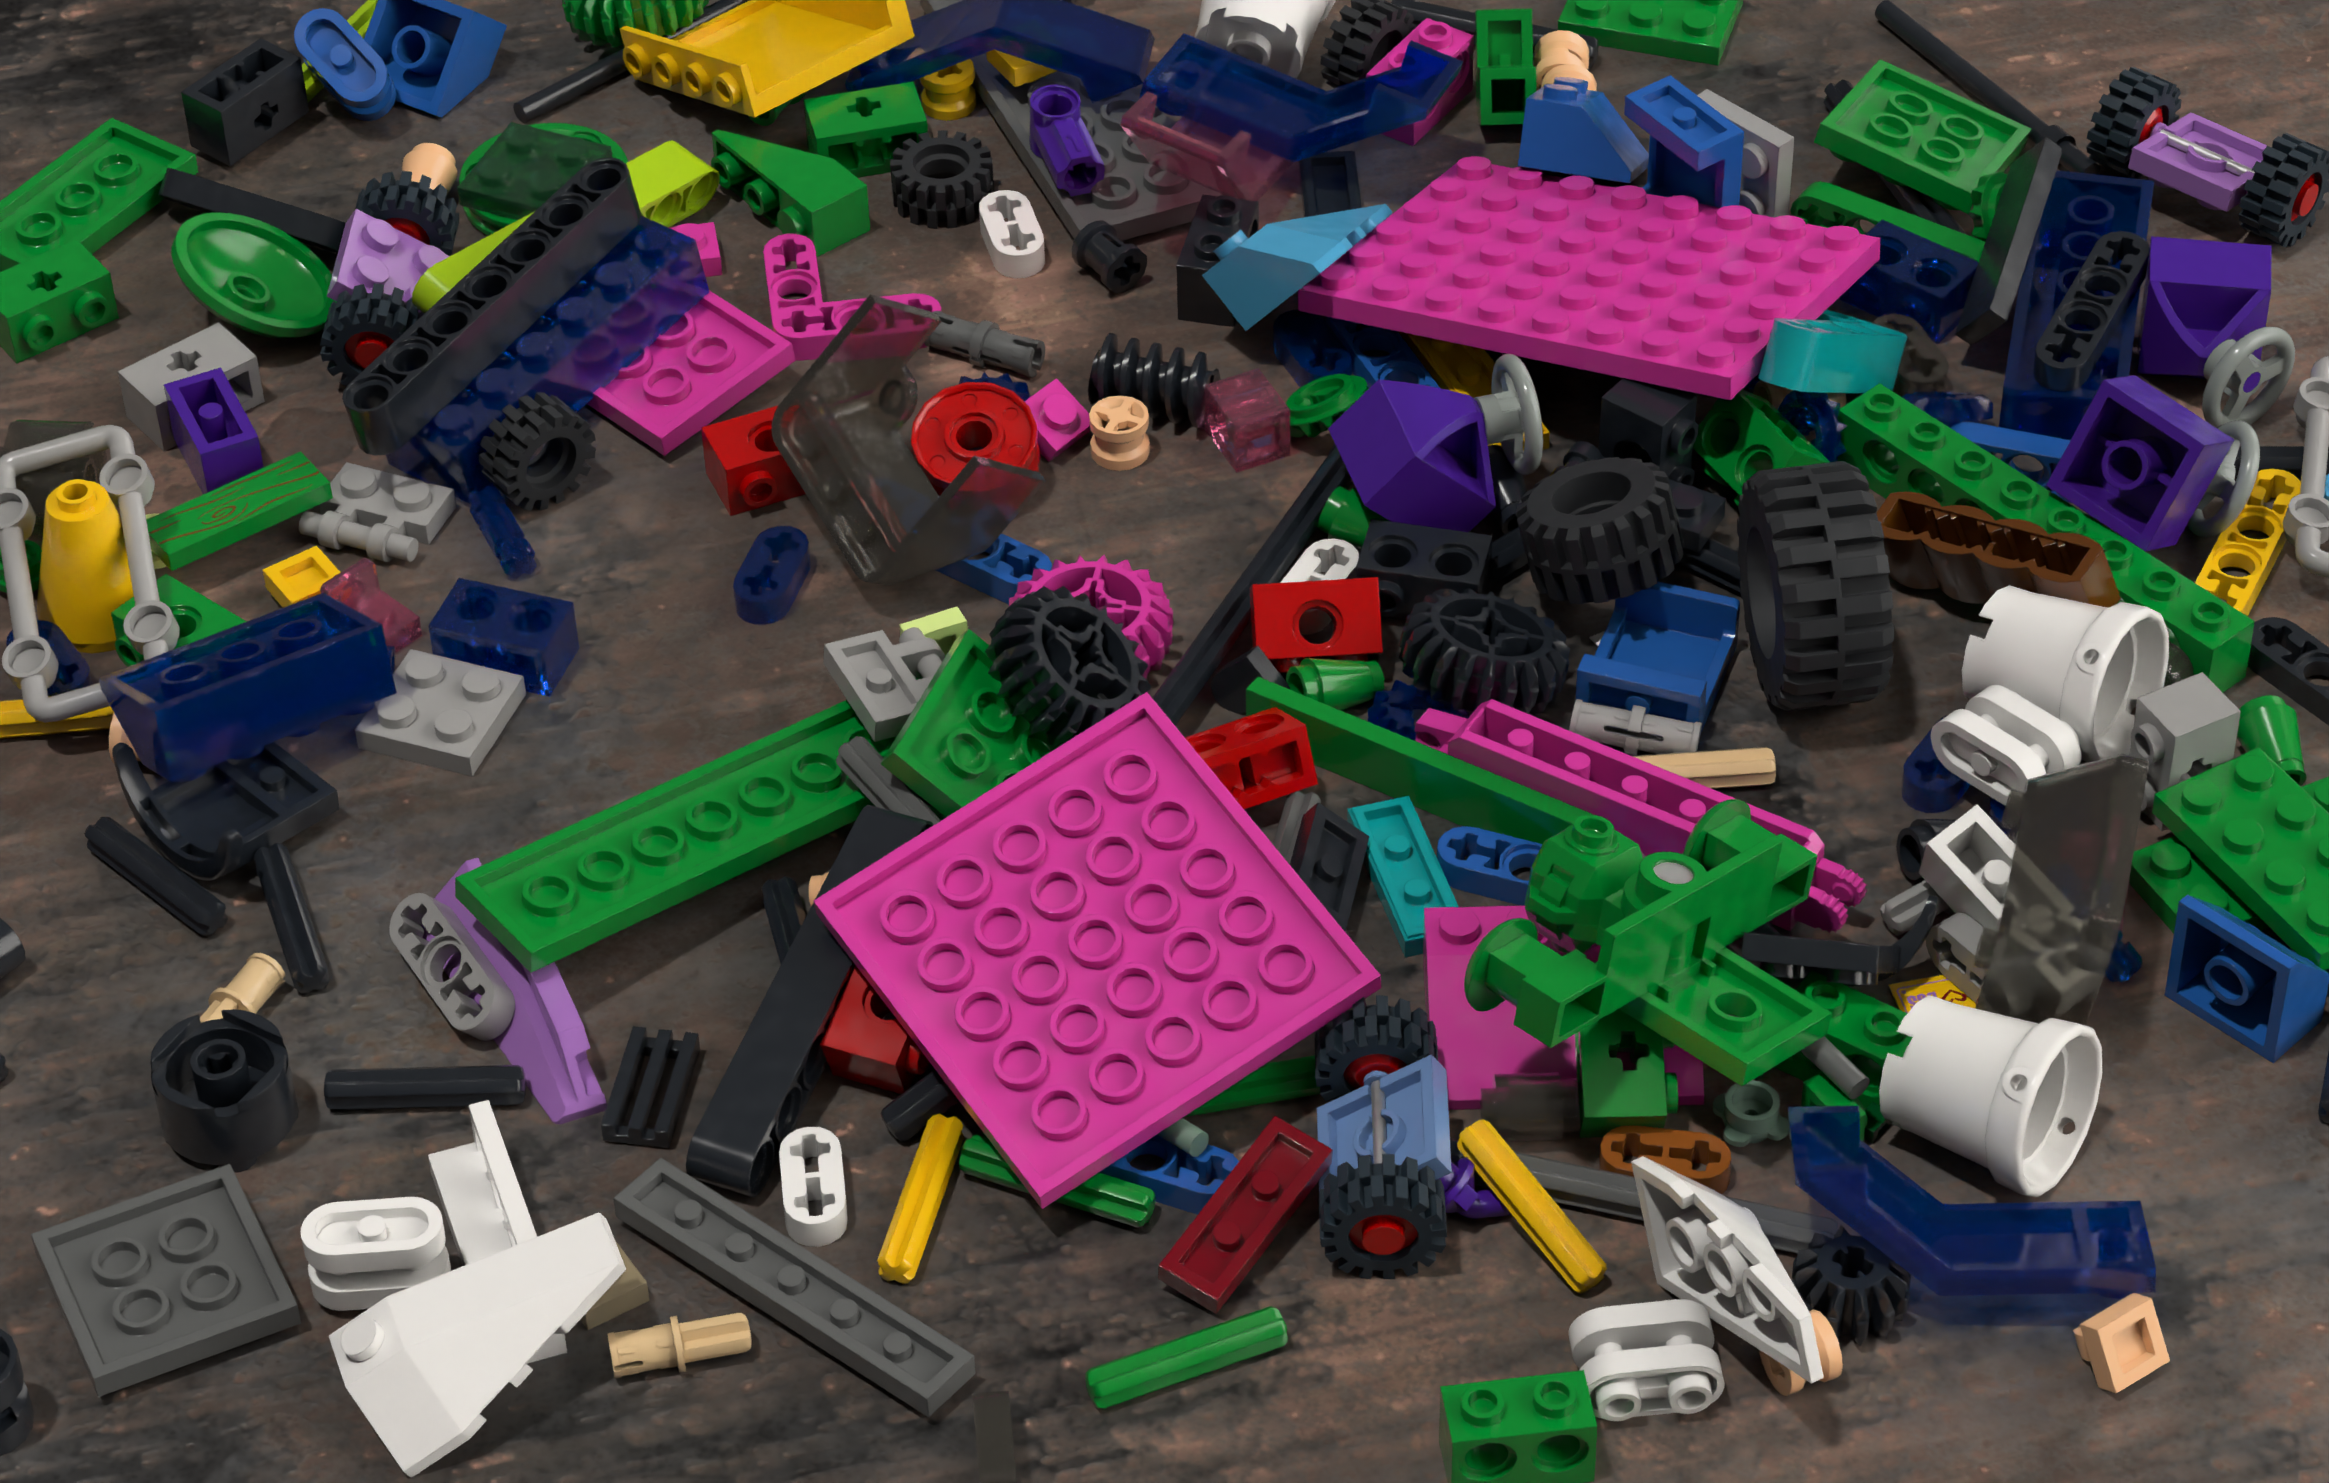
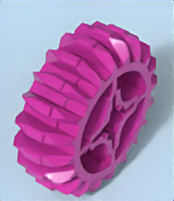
M1079 554L1076 562L1071 564H1065L1055 559L1051 571L1034 569L1032 579L1030 581L1018 582L1015 596L1009 598L1010 606L1018 598L1022 599L1028 593L1038 591L1043 586L1052 591L1064 586L1073 597L1085 592L1091 606L1097 609L1106 605L1107 616L1115 624L1124 623L1122 632L1128 640L1139 643L1134 653L1136 657L1145 661L1148 665L1142 675L1145 679H1147L1150 671L1161 670L1162 660L1165 658V655L1170 653V645L1173 641V610L1170 608L1169 599H1167L1163 591V585L1151 580L1148 569L1133 571L1128 560H1123L1116 565L1110 564L1105 554L1098 561H1085Z

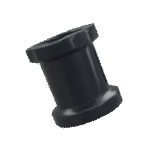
M1103 220L1094 221L1086 225L1073 242L1071 250L1074 262L1086 270L1093 269L1101 276L1102 283L1114 293H1124L1132 289L1145 273L1147 267L1146 254L1134 244H1125L1117 238L1115 228Z

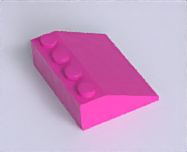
M1525 906L1424 908L1423 970L1427 1022H1434L1438 1046V1062L1447 1071L1448 1110L1578 1107L1574 1035L1550 1048L1514 1025L1517 1007L1505 1000L1497 1007L1481 1012L1471 1007L1465 996V973L1474 950L1481 940L1499 924L1514 918L1528 920ZM1538 933L1539 942L1561 956L1567 954L1556 949L1550 939ZM1598 945L1584 953L1587 955L1586 958L1596 963L1601 946ZM1675 1044L1673 1048H1663L1665 1073L1676 1072L1678 1105H1704L1703 1062ZM1618 1052L1617 1058L1621 1059L1623 1070H1635L1636 1064L1631 1063L1630 1052Z

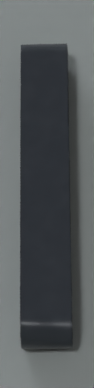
M610 157L591 161L582 167L348 384L343 391L342 400L359 448L363 452L375 456L386 455L403 447L640 222L641 211L626 163L620 159Z
M872 805L865 806L858 815L815 899L933 826V823ZM814 902L691 1139L686 1158V1174L699 1182L750 1197L759 1195L780 1157L781 1142L788 1134L793 1132L827 1064L820 1044L855 964L816 914Z

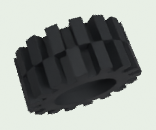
M1351 0V7L1345 5L1339 11L1342 17L1340 22L1333 20L1330 29L1334 33L1331 38L1325 37L1323 47L1328 49L1327 53L1321 55L1320 62L1321 65L1325 66L1321 74L1327 80L1326 84L1363 102H1366V74L1416 28V25L1412 24L1414 17L1411 13L1385 0Z
M947 130L937 131L938 138H930L928 132L918 134L919 143L909 138L903 142V149L896 148L893 152V159L890 160L894 208L898 207V214L902 218L910 215V223L918 226L923 220H927V227L933 229L938 228L939 222H947V229L956 228L958 219H962L966 225L974 222L975 213L980 215V201L989 193L994 192L993 162L989 148L987 146L982 147L981 140L976 137L967 142L966 133L958 131L954 138L948 137Z
M536 393L534 400L528 395L518 398L520 407L518 409L508 404L502 409L506 418L501 423L495 418L488 427L495 433L493 437L483 436L480 445L487 451L479 454V463L484 467L481 470L484 477L514 504L529 511L532 510L533 506L539 511L548 509L549 498L556 504L564 501L565 497L562 491L566 488H569L574 493L580 486L575 478L578 474L587 476L591 469V466L585 462V459L595 458L596 448L590 444L596 441L594 432L589 429L591 426L558 397L552 394L549 397L545 393ZM545 443L540 453L530 461L534 452Z

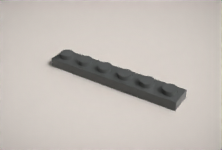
M659 1158L613 1198L617 1218L927 1417H930L976 1374L975 1358L972 1353L663 1158Z

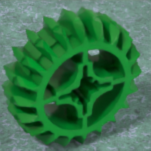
M562 0V7L565 19L570 24L571 31L578 34L580 40L592 41L597 46L610 43L612 47L617 48L624 44L620 28L629 26L659 36H673L676 34V29L689 27L693 24V19L699 18L704 14V7L709 3V0Z

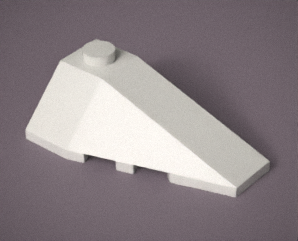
M1644 1156L1631 1161L1657 1284L1680 1299L1700 1303L1707 1309L1711 1319L1811 1384L1824 1378L1811 1314L1762 1231L1755 1215L1748 1208L1741 1207L1717 1191Z
M598 1212L389 1295L330 1334L329 1339L346 1389L400 1468L412 1478L468 1441L487 1421L480 1414L508 1382L518 1387L533 1371L527 1364L531 1357L554 1333H568L623 1274L626 1267L607 1219Z

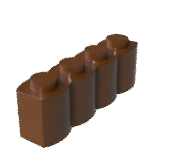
M1916 492L1890 493L1877 511L1878 521L1881 522L1884 534L1885 554L1888 556L1890 570L1888 575L1901 585L1915 589L1940 588L1949 597L1967 603H1986L1997 590L2008 585L2038 594L2107 608L2117 604L2121 599L2103 548L2089 537L2065 532L2048 534L2037 524L2021 519L1994 520L1985 511L1971 506L1950 505L1942 507L1935 499Z

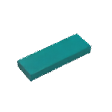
M1404 796L1347 808V822L1370 836L1363 862L1405 958L1423 954L1424 908L1459 906L1410 797Z

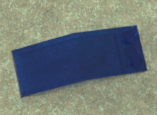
M962 0L911 20L915 37L850 69L845 86L848 92L907 83L991 50H997L1080 78L1092 103L1144 83L1155 38L1150 29L1063 0Z
M1183 33L1144 79L1139 99L1156 105L1165 114L1183 116L1282 158L1296 162L1424 120L1461 71L1463 61L1411 40L1400 67L1325 91Z
M1859 1106L1788 1107L1795 1185L1937 1295L2099 1294L2106 1298L2123 1299L2132 1293H2156V1265L2141 1201L1942 1204L1860 1140Z

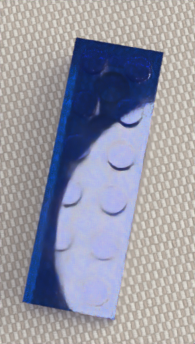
M2056 170L2019 284L2003 385L1999 427L2071 440L2103 380L2129 376L2140 288L2090 376L2080 388L2073 391L2059 392L2042 387L2036 382L2033 376L2035 350L2039 339L2096 242L2103 235L2110 232L2124 231L2141 236L2147 241L2154 181ZM2119 260V262L2116 265H2112V267L2120 269V263L2122 260ZM2102 290L2089 291V293L2096 296L2107 297L2115 295ZM2081 324L2068 326L2079 331L2095 330L2093 327ZM2064 352L2061 362H2064L2067 357L2071 358L2072 355Z
M641 216L640 222L624 239L414 437L397 451L386 454L389 465L424 482L452 488L456 498L473 506L476 505L495 487L484 477L481 471L484 467L479 463V454L487 452L480 446L483 436L493 437L495 433L488 427L494 418L500 423L506 418L502 409L508 404L518 409L520 408L518 398L528 395L534 400L536 393H545L549 397L551 394L558 397L577 413L594 397L593 392L600 386L606 387L619 375V370L622 367H628L644 352L643 349L645 347H650L659 335H663L687 311L693 308L710 292L696 240Z

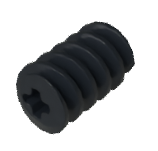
M1109 333L1093 361L1088 384V399L1090 404L1093 405L1098 400L1100 401L1111 396L1133 397L1147 407L1150 418L1160 419L1167 414L1169 420L1177 424H1182L1189 418L1192 426L1204 429L1209 424L1218 401L1220 373L1218 369L1208 371L1207 354L1205 352L1199 351L1191 367L1185 365V350L1180 347L1174 349L1168 362L1163 361L1162 344L1156 342L1151 345L1147 356L1141 357L1140 340L1137 338H1131L1128 341L1123 353L1118 352L1117 335Z

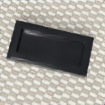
M1355 151L1298 154L1304 217L1362 208Z

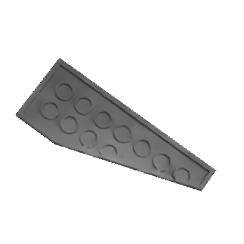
M920 0V6L949 50L961 53L973 61L975 79L972 85L1074 240L1086 225L1100 220L1112 225L1117 232V238L1121 241L1148 233H1157L1166 228L1192 222L1202 194L1232 196L1236 199H1241L1239 187L1196 126L1184 118L1175 122L1163 114L1162 103L1150 95L1140 98L1125 88L1124 78L1069 40L1060 44L1051 38L1048 26L1036 18L1026 21L1014 13L1011 1ZM1034 23L1062 50L1063 69L1041 77L1034 82L1014 87L987 61L986 41ZM1055 84L1068 86L1080 96L1081 118L1105 167L1104 179L1097 182L1092 187L1090 193L1071 196L1068 191L1057 188L1044 159L1036 156L1030 149V97L1040 87Z

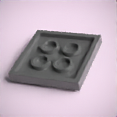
M230 1164L31 1234L35 1253L98 1397L301 1324L298 1305Z

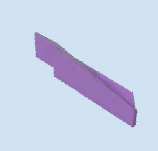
M478 858L465 861L434 899L449 906L454 911L513 993L515 999L513 1018L506 1030L493 1040L511 1065L523 1067L526 1086L553 1123L564 1124L605 1111L607 1107L605 1095L587 1059L586 1050L590 1049L584 1025L555 962L530 973L455 897V878L482 866ZM422 924L421 926L424 929L422 938L430 942L435 936L429 934ZM460 951L451 955L444 965L443 970L449 978L455 975L460 966ZM476 992L471 993L468 997L474 999L482 1010L483 1008L479 1001L482 995Z

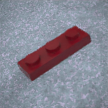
M1274 1116L1158 1266V1279L1217 1314L1332 1164L1333 1149Z

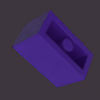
M221 367L163 384L174 440L202 494H206L264 468L258 435Z

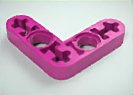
M783 234L770 239L764 246L763 254L772 330L792 343L795 360L804 361L927 347L924 343L925 326L929 317L933 318L932 313L934 311H941L939 302L932 296L912 293L823 302L816 250L812 240L800 234ZM795 261L797 269L786 270L785 262ZM794 293L808 295L805 298L796 300L782 298L785 295ZM853 324L871 325V327L862 330L845 329L846 326Z

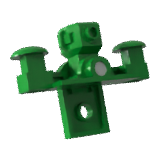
M1739 799L1725 800L1709 809L1692 829L1685 844L1683 854L1656 852L1643 858L1639 844L1614 830L1613 824L1606 818L1590 814L1579 816L1572 825L1543 842L1532 864L1525 898V910L1528 920L1514 918L1499 924L1481 940L1474 950L1467 965L1464 979L1466 999L1471 1007L1481 1012L1491 1010L1505 1000L1517 1007L1514 1025L1550 1048L1620 1009L1740 1086H1744L1826 1036L1832 1012L1726 948L1727 945L1743 937L1744 933L1752 932L1808 899L1818 855L1781 833L1775 835L1753 822L1749 805ZM1538 933L1550 939L1556 949L1567 954L1561 956L1539 942ZM1599 945L1601 948L1598 961L1594 963L1587 959V955L1584 953Z

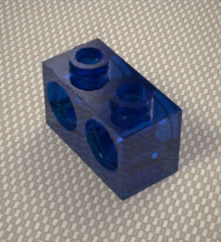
M1882 219L1865 234L1880 238V260L1842 294L1840 300L1939 344L1958 326L1979 262Z
M458 578L429 624L434 655L524 676L526 692L549 697L579 650L573 602Z

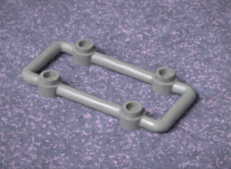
M2325 356L2314 363L2310 378L2305 379L2301 383L2293 404L2297 422L2306 429L2300 494L2290 500L2282 524L2286 539L2295 546L2296 558L2301 566L2313 574L2329 578V552L2320 549V545L2329 540V501L2324 498L2329 447V356Z
M98 426L11 451L0 458V549L14 641L7 646L3 653L2 666L12 683L22 690L23 703L27 713L38 721H60L150 695L158 691L170 676L171 664L169 653L177 645L180 627L171 609L160 601L144 509V506L152 498L155 481L146 462L140 456L135 455L134 444L130 434L119 426ZM110 449L111 460L102 468L99 480L101 486L109 494L113 504L119 507L135 601V606L124 619L123 627L133 648L144 656L145 669L48 697L47 689L56 679L59 663L48 642L40 637L38 632L25 540L31 536L34 530L36 514L26 495L17 489L15 477Z

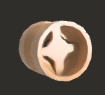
M1557 30L1547 33L1539 39L1534 50L1537 90L1541 88L1545 74L1556 66L1576 64L1588 70L1589 48L1582 37L1570 31Z

